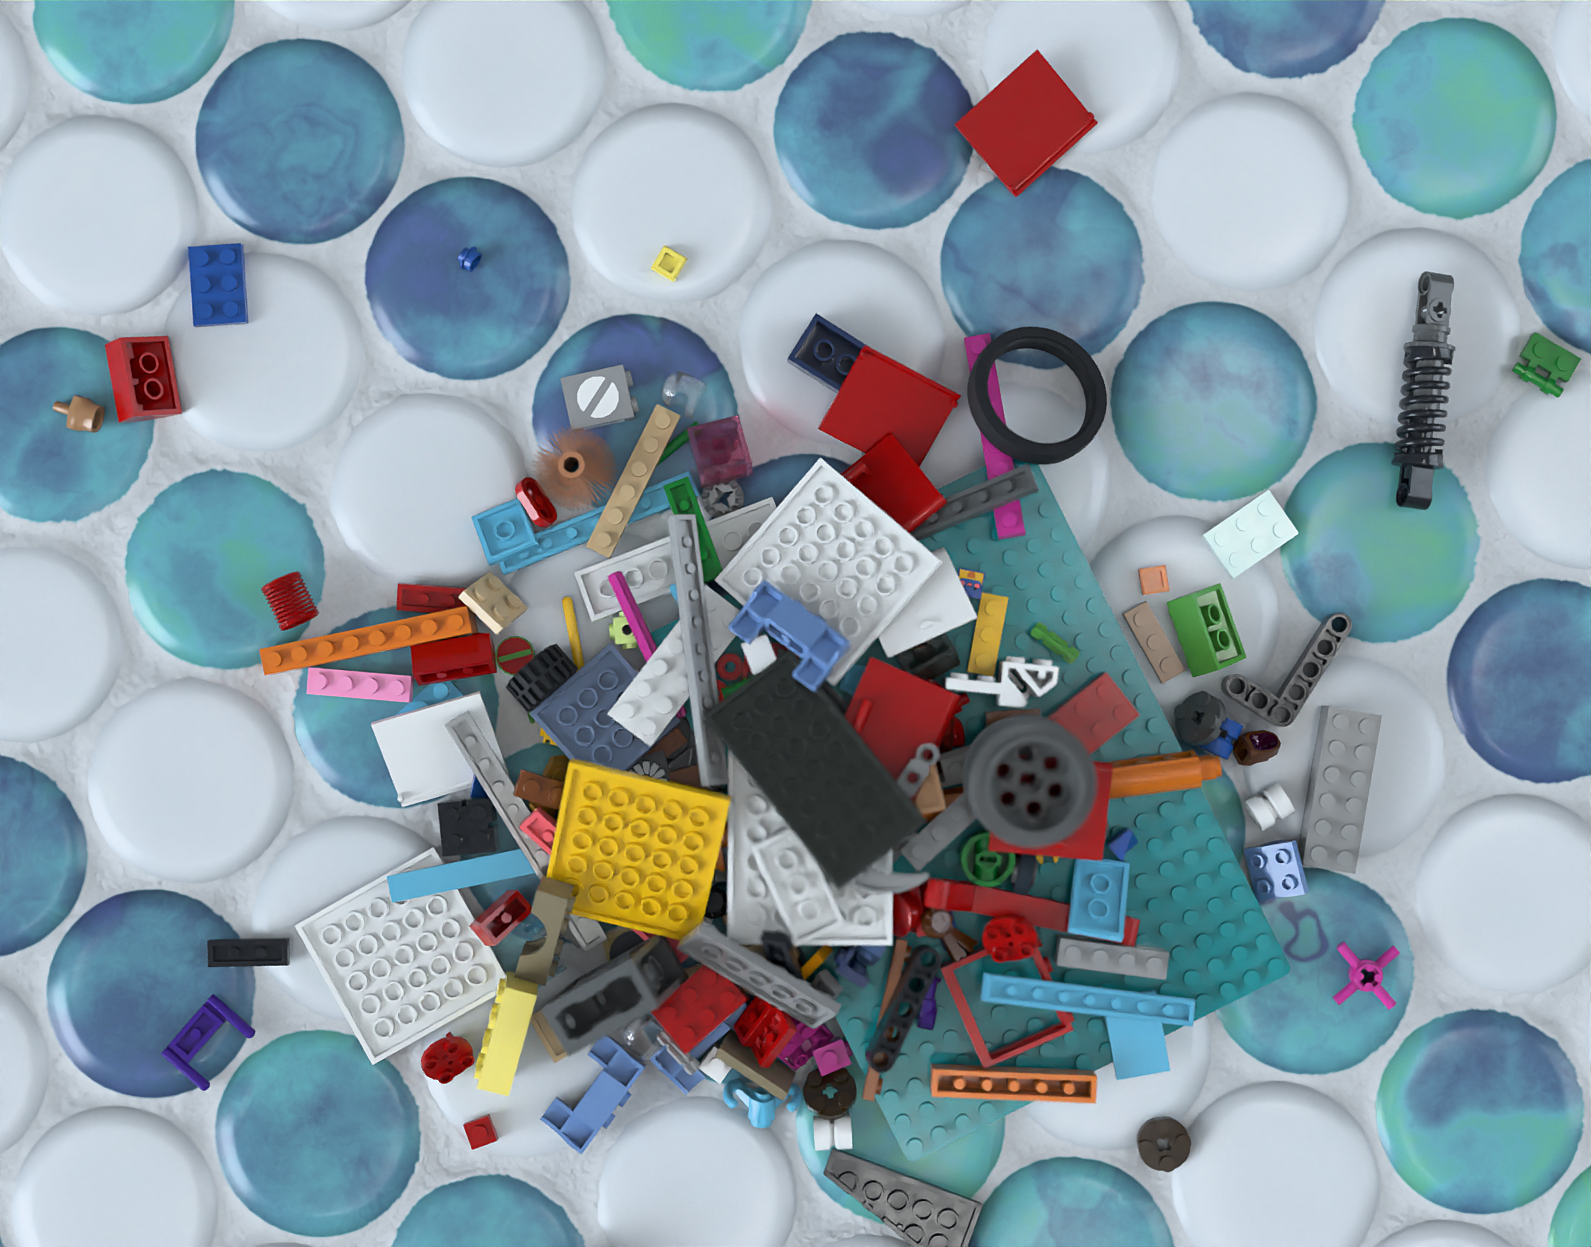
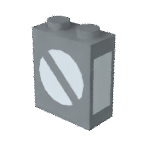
M623 365L560 378L571 430L573 431L574 426V433L577 427L580 432L581 428V431L636 419L635 412H639L636 396L631 397L629 389L630 386H634L631 371H625Z

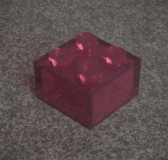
M739 415L687 428L688 441L701 488L753 475L752 461Z

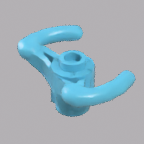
M738 1079L730 1080L723 1090L724 1101L730 1108L737 1106V1100L734 1098L733 1092L741 1098L749 1108L748 1118L751 1119V1124L757 1128L771 1126L772 1120H775V1109L790 1095L793 1096L792 1100L787 1104V1109L790 1112L795 1111L803 1099L802 1090L795 1083L791 1084L784 1100L778 1099L762 1087L756 1089L749 1088Z

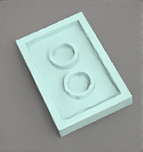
M1266 490L1204 533L1202 537L1231 579H1234L1299 533L1271 492Z

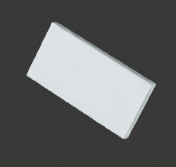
M790 828L750 845L795 947L845 924L819 864Z

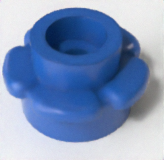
M472 246L470 249L464 248L458 257L461 269L472 272L478 266L482 254L476 251L477 248L475 246Z

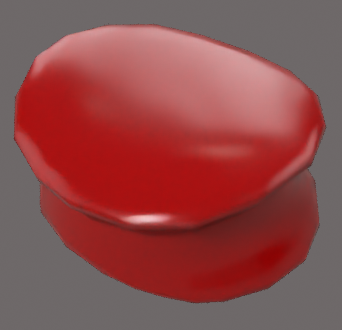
M905 891L892 893V934L903 937L909 931H912L919 921L917 904L912 896Z

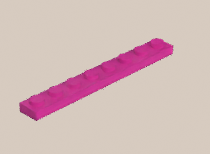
M990 333L964 338L970 372L981 351L991 342ZM994 362L989 373L988 392L996 414L1006 425L996 364ZM980 431L988 480L1014 470L1012 458L993 446ZM1019 499L994 509L999 540L1025 535Z

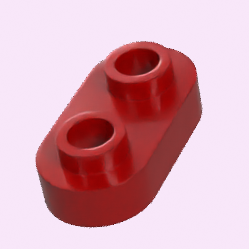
M526 477L517 483L515 487L517 498L524 506L533 523L541 528H547L557 519L556 509L548 496L545 495L546 493H544L540 484L531 477Z

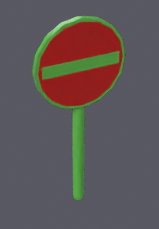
M511 636L504 639L496 650V662L499 668L510 675H515L535 657L531 643L519 636ZM532 711L527 712V713H528V717H529V721H530L531 724H533V723L535 722V720H534V718L530 715V713H531Z

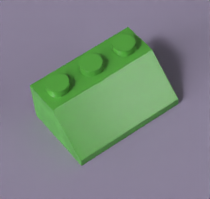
M1221 583L1166 602L1192 677L1218 671L1247 658Z

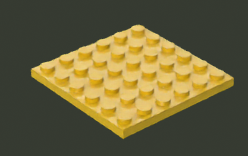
M571 758L547 872L548 878L574 885L571 896L576 897L572 912L567 913L677 940L684 938L698 925L703 923L732 796Z

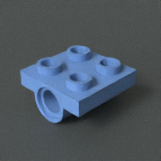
M1277 840L1244 849L1257 901L1303 895L1309 892L1296 840Z

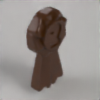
M928 907L921 917V928L930 938H941L953 962H958L960 957L967 956L964 950L968 953H973V946L977 945L978 942L952 926L953 916L948 910Z

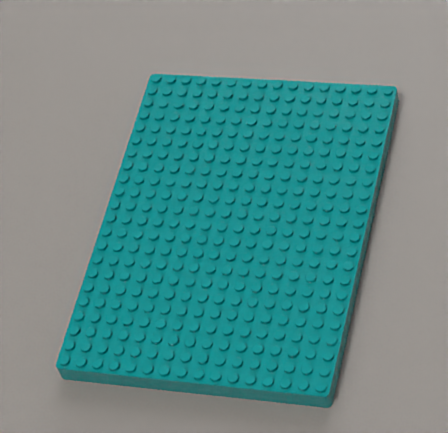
M1012 458L1014 469L1029 464L1039 489L1038 492L1019 499L1025 535L999 540L994 510L918 540V542L930 552L944 547L956 573H958V568L985 572L983 593L1009 597L994 677H996L995 683H997L999 661L1006 662V657L1025 658L1024 664H1033V659L1052 661V666L1059 667L1057 684L1040 697L1029 696L1026 699L1027 704L1023 708L996 705V694L945 689L958 696L966 692L970 703L962 706L963 711L955 715L963 724L965 732L964 746L952 747L941 743L938 748L939 754L972 745L978 735L985 730L984 712L1039 708L1041 716L1045 717L1102 672H1107L1140 716L1091 753L1092 761L1110 762L1183 752L1040 466ZM986 466L938 489L939 493L946 498L987 481ZM730 593L722 597L739 611L744 607ZM968 597L977 616L980 599ZM680 618L651 633L657 649ZM976 619L924 642L931 646V648L923 652L912 647L888 658L877 637L854 663L867 666L870 657H873L922 680H935L942 687L943 678H950V673L968 674V680L977 681V675L986 676L966 672ZM1038 622L1048 627L1047 631L1050 632L1052 630L1068 642V647L1073 646L1080 652L1072 664L1063 660V655L1060 654L1058 656L1042 644L1043 640H1037L1030 634ZM762 631L761 636L767 634L770 643L782 644L766 631ZM736 635L720 658L725 654H735L741 658L744 665L745 653L741 644L745 643V641ZM733 662L725 664V669L728 672H733L736 668ZM716 666V680L722 681L726 686L741 681L742 674L735 680L723 679L718 674ZM1008 675V678L1015 684V682ZM825 680L850 705L853 697L848 692L839 688L841 680L835 686ZM1019 680V682L1023 685V689H1019L1018 686L1016 687L1021 693H1024L1026 691V687L1021 682V680ZM689 697L684 703V707L687 712L686 718L694 732L691 700ZM725 745V753H726V761H727V769H728V748H727V746ZM939 758L936 762L937 768L941 767ZM963 783L954 784L951 786L944 787L942 789L962 787ZM728 784L720 785L724 794L728 796ZM1201 788L1109 799L1107 816L1109 830L1104 842L1103 858L1120 861L1106 846V842L1124 827L1129 828L1137 838L1138 843L1125 853L1124 859L1121 861L1130 863L1125 915L1140 919L1135 945L1164 948L1169 952L1166 980L1058 966L1054 962L1057 934L1081 937L1109 944H1123L1033 925L1043 945L1038 948L1042 958L1047 956L1053 968V971L1049 973L1053 982L1058 981L1061 983L1134 992L1155 989L1158 995L1196 999L1193 1022L1286 976L1290 971V965ZM977 817L919 871L901 854L895 863L892 864V872L901 874L928 872L929 877L973 882L965 875L960 866L959 853L961 845L967 836L977 831L988 829ZM931 822L925 823L921 827H919L916 830L917 835ZM1043 856V864L1038 862L1033 886L1030 887L1028 894L1070 903L1075 858L1059 857L1055 863L1052 860V856ZM1011 875L1003 883L992 887L1012 891ZM952 911L957 929L978 942L977 945L973 946V950L984 946L982 939L983 930L986 924L996 917L974 912ZM910 931L907 935L903 936L908 940L907 945L911 946L910 956L917 946L927 944L940 954L941 964L951 960L948 952L943 950L940 938L917 937V933ZM892 935V945H887L881 958L874 966L864 964L867 967L870 979L864 989L836 972L834 956L842 945H830L833 948L832 953L813 971L816 977L819 972L827 969L843 988L836 999V1002L841 1004L835 1017L865 1077L869 1065L865 1059V1052L877 1027L896 939L895 935ZM800 945L807 961L823 946ZM926 952L921 956V964L923 965L930 963L932 960L931 952ZM989 954L953 970L988 1052L1060 1022L1056 1011L1052 1009L981 1001L984 973L1042 980L1032 956L1018 961L999 963L994 961L992 955ZM905 961L903 962V966H902V971H901V972L904 971V969H905V967H906V965H907L908 962H905ZM940 967L935 975L941 978V982L937 984L935 993L937 1016L933 1030L930 1031L917 1027V1024H919L917 1021H920L918 1019L920 1017L919 1012H921L919 1009L893 1066L887 1072L879 1074V1078L883 1079L880 1095L875 1094L905 1157L909 1161H916L1034 1102L931 1096V1064L982 1066ZM917 977L910 980L909 989L918 988L919 979ZM908 1002L899 1004L898 1014L907 1012L909 1008ZM1072 1012L1075 1020L1071 1022L1073 1031L992 1066L1096 1071L1113 1062L1105 1016ZM1162 1023L1164 1036L1184 1026ZM894 1027L893 1037L897 1034V1027Z

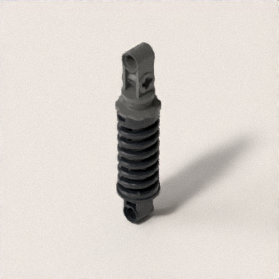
M1428 271L1423 272L1418 281L1415 325L1412 326L1414 339L1403 346V349H1405L1403 364L1408 369L1402 373V379L1407 383L1402 385L1400 389L1401 394L1405 398L1399 401V407L1404 412H1401L1397 418L1398 422L1403 426L1398 427L1396 430V435L1402 440L1395 443L1394 448L1398 452H1395L1394 458L1391 461V465L1400 467L1396 493L1397 505L1399 507L1427 510L1432 501L1434 470L1443 469L1444 467L1442 463L1443 449H1435V453L1431 452L1432 446L1444 445V439L1433 438V432H1444L1446 426L1444 424H1435L1434 419L1447 417V411L1440 410V404H1447L1449 398L1448 396L1441 395V392L1450 388V383L1443 381V376L1451 375L1452 369L1444 367V364L1452 365L1456 349L1455 346L1447 344V336L1451 332L1449 318L1454 279L1451 275Z

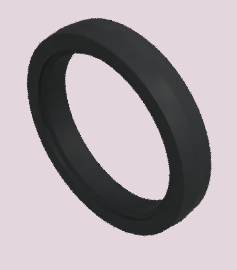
M1020 327L1001 334L981 351L973 365L968 380V404L977 427L985 438L998 450L1022 462L1047 465L1071 458L1089 445L1101 428L1105 418L1107 393L1104 379L1098 366L1086 350L1077 342L1051 329ZM1028 348L1050 353L1069 366L1081 383L1086 401L1085 417L1079 431L1064 441L1039 443L1025 439L1010 430L996 414L988 392L989 373L996 359L1012 350Z

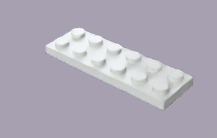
M705 586L715 664L736 637V634L729 630V624L740 611L708 586ZM680 620L608 712L611 718L650 747L690 697Z

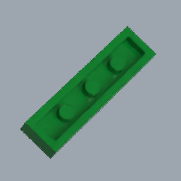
M687 476L663 487L673 514L695 515L703 580L704 584L714 581L723 571L691 482Z

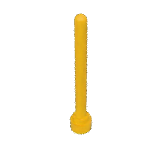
M565 596L562 599L573 663L577 666L578 672L585 664L573 601L571 597Z

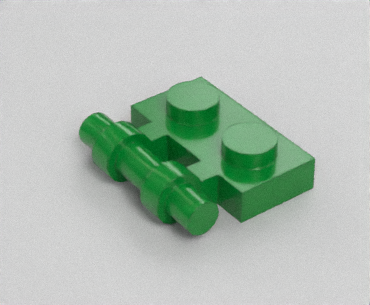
M1534 332L1519 355L1528 363L1524 366L1517 362L1512 371L1520 375L1519 379L1524 382L1530 381L1540 387L1541 392L1547 395L1550 393L1558 398L1564 389L1556 385V380L1559 379L1564 383L1568 382L1581 358ZM1536 367L1549 373L1547 377L1544 378L1536 373Z

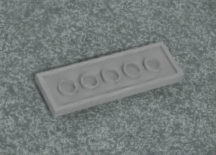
M701 923L682 938L677 947L678 950L812 1029L817 1028L837 1015L841 1004L834 1001L830 995L820 993L810 987L808 982L793 977L783 967L773 965L757 952H751L741 946L739 941L719 933L712 925Z

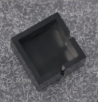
M489 797L471 798L467 800V806H464L466 805V799L437 803L442 857L495 852L500 849L498 825L489 827L488 824L497 820L496 808Z

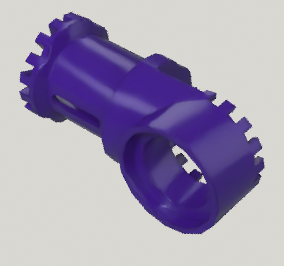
M934 977L920 1008L921 1012H919L920 1017H918L920 1021H917L919 1023L917 1024L918 1028L930 1031L934 1028L937 1016L935 993L937 984L941 982L940 977Z

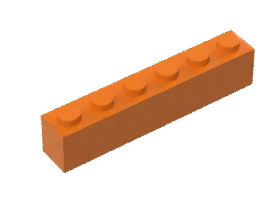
M931 1064L930 1092L932 1097L1096 1104L1097 1075L1093 1070L990 1066L984 1069L983 1066Z

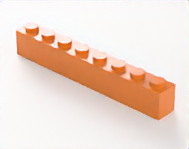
M468 606L262 648L259 651L264 675H275L478 633L474 612Z

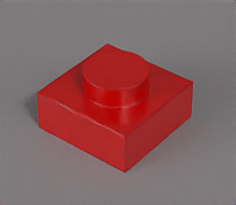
M490 1114L463 1124L472 1150L498 1140Z

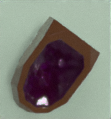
M1266 730L1247 732L1240 735L1238 740L1234 742L1233 755L1239 765L1251 766L1255 763L1268 761L1269 758L1277 755L1281 742L1273 732Z

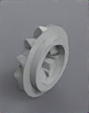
M719 477L711 480L704 487L701 500L706 512L710 516L718 518L741 509L744 503V494L740 485L733 479ZM718 488L723 494L733 492L727 498L729 508L722 502L713 505L718 498L715 489Z

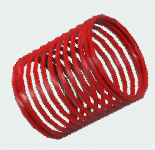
M298 571L281 576L261 588L262 593H264L263 596H267L265 600H269L267 604H271L269 607L272 608L271 611L274 612L273 615L276 616L275 619L278 620L277 623L280 624L279 628H281V631L299 626L319 614L318 609H316L317 607L314 606L315 603L312 602L313 599L310 598L311 595L308 594L307 587H305L306 583H303L304 579H301L302 575Z

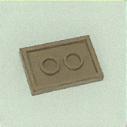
M731 1029L725 1034L715 1055L718 1059L780 1100H784L787 1096L796 1073L776 1059L769 1068L760 1067L751 1047L743 1046L736 1032Z

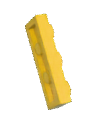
M982 592L966 672L994 677L1009 597Z

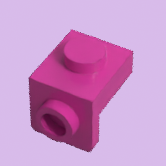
M839 1036L835 1037L834 1041L811 1050L821 1076L850 1065L849 1057L853 1056L848 1041L843 1042Z

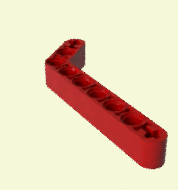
M932 877L928 879L923 903L925 906L941 910L974 912L992 917L1016 915L1025 917L1034 926L1062 932L1068 931L1070 903L1029 894L1019 895L1010 890L984 887L963 880ZM1125 915L1124 936L1121 942L1096 937L1090 938L1135 946L1140 919Z

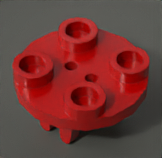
M1001 915L988 922L982 933L983 945L996 962L1018 961L1031 957L1035 952L1037 944L1036 930L1025 917Z
M449 1032L445 1038L432 1043L424 1051L421 1057V1068L427 1077L438 1080L441 1084L449 1083L455 1076L461 1074L466 1068L474 1064L475 1058L472 1046L468 1040L453 1036Z

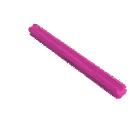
M616 571L608 576V580L647 663L657 650V646L622 571ZM684 705L676 714L678 719L687 715Z

